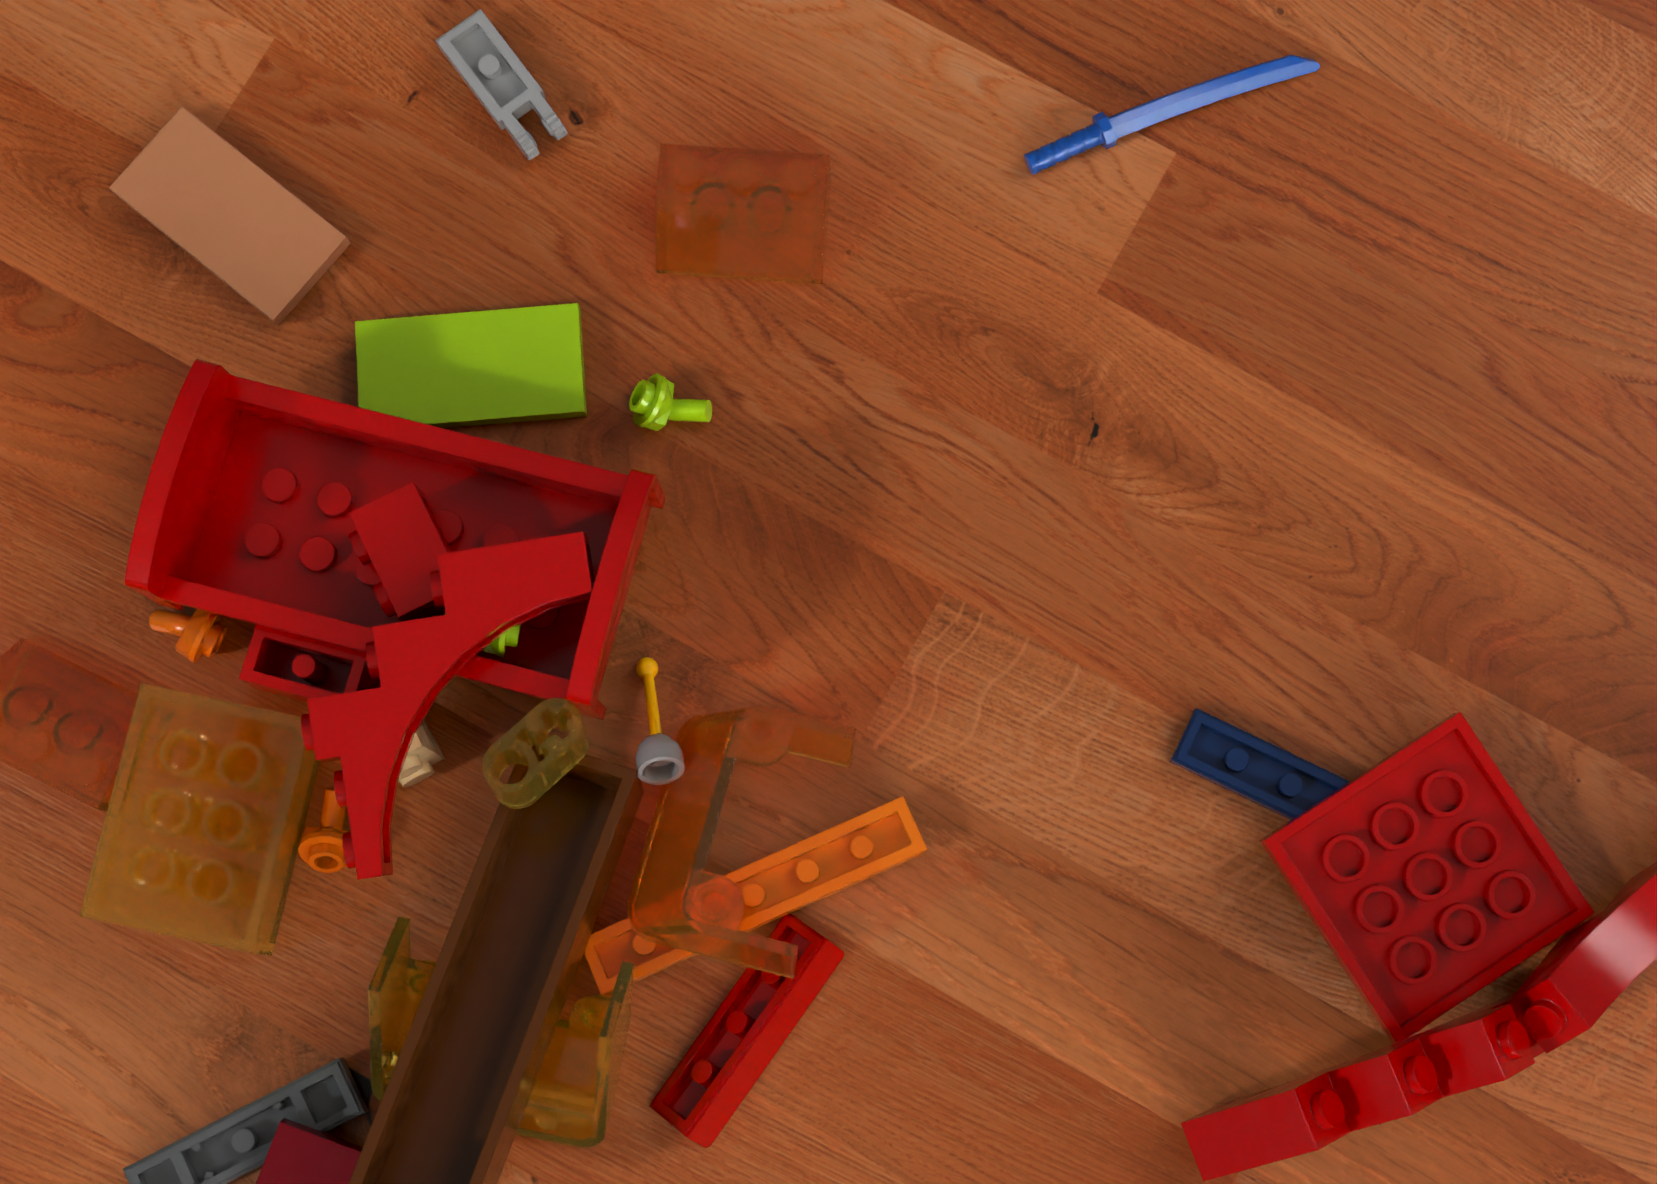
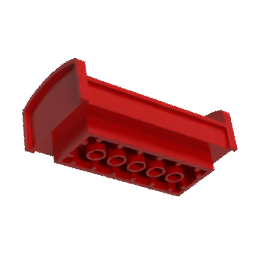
M199 359L194 361L167 421L147 480L125 573V585L162 606L182 611L184 605L366 653V643L374 642L372 626L401 622L402 620L398 618L397 614L389 618L382 609L373 590V586L381 582L373 564L370 563L364 566L352 547L348 534L356 531V528L348 513L413 481L425 494L452 552L580 531L586 534L589 538L595 577L590 599L551 609L522 623L518 647L506 646L504 658L498 657L496 654L480 651L455 676L573 706L581 715L604 720L607 709L598 700L603 677L651 507L663 509L666 500L656 474L631 469L629 475L233 376L219 364ZM445 610L434 616L444 615Z

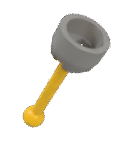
M644 657L637 662L636 673L643 679L650 735L638 745L636 767L641 781L652 785H663L676 781L683 775L685 771L683 752L678 742L662 734L654 680L659 668L653 658Z

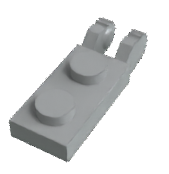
M481 9L435 40L439 49L499 128L507 130L512 140L529 161L540 153L534 138L528 131L524 130L517 119L531 109H534L547 133L557 141L568 134L556 113L546 102L542 88Z

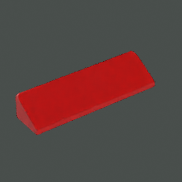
M791 913L783 916L649 1107L685 1137L705 1148H709L844 957V951Z

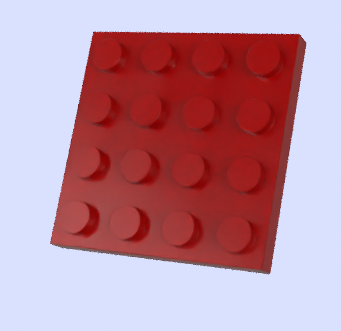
M1461 712L1453 713L1259 840L1392 1043L1409 1038L1595 914Z

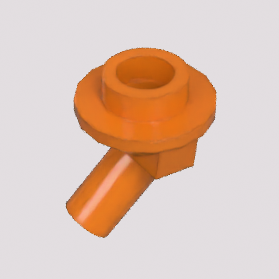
M164 609L154 610L149 617V625L152 630L180 637L175 649L193 663L199 661L203 655L212 658L220 647L227 631L226 627L220 625L222 615L196 609L192 617Z
M331 787L325 788L320 826L306 827L298 845L300 858L314 870L323 873H333L347 867L342 845L343 832H348L343 830L346 807H339L335 789Z

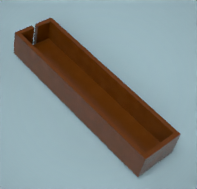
M529 736L525 737L349 1184H498L642 799L644 790L637 770Z

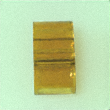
M550 698L544 700L487 750L482 761V772L499 803L513 809H521L532 805L583 759L589 747V736L579 709L566 699ZM554 728L561 732L569 731L568 736L563 739L555 734L549 737L548 733ZM532 746H535L539 756L543 753L545 758L542 761H538L531 748ZM513 764H523L529 767L526 776L515 784H504L499 781L502 772Z

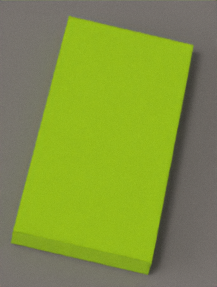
M578 303L355 321L358 407L439 428L587 416L581 309Z

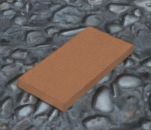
M183 106L109 187L118 198L277 326L283 322L351 244L344 234Z

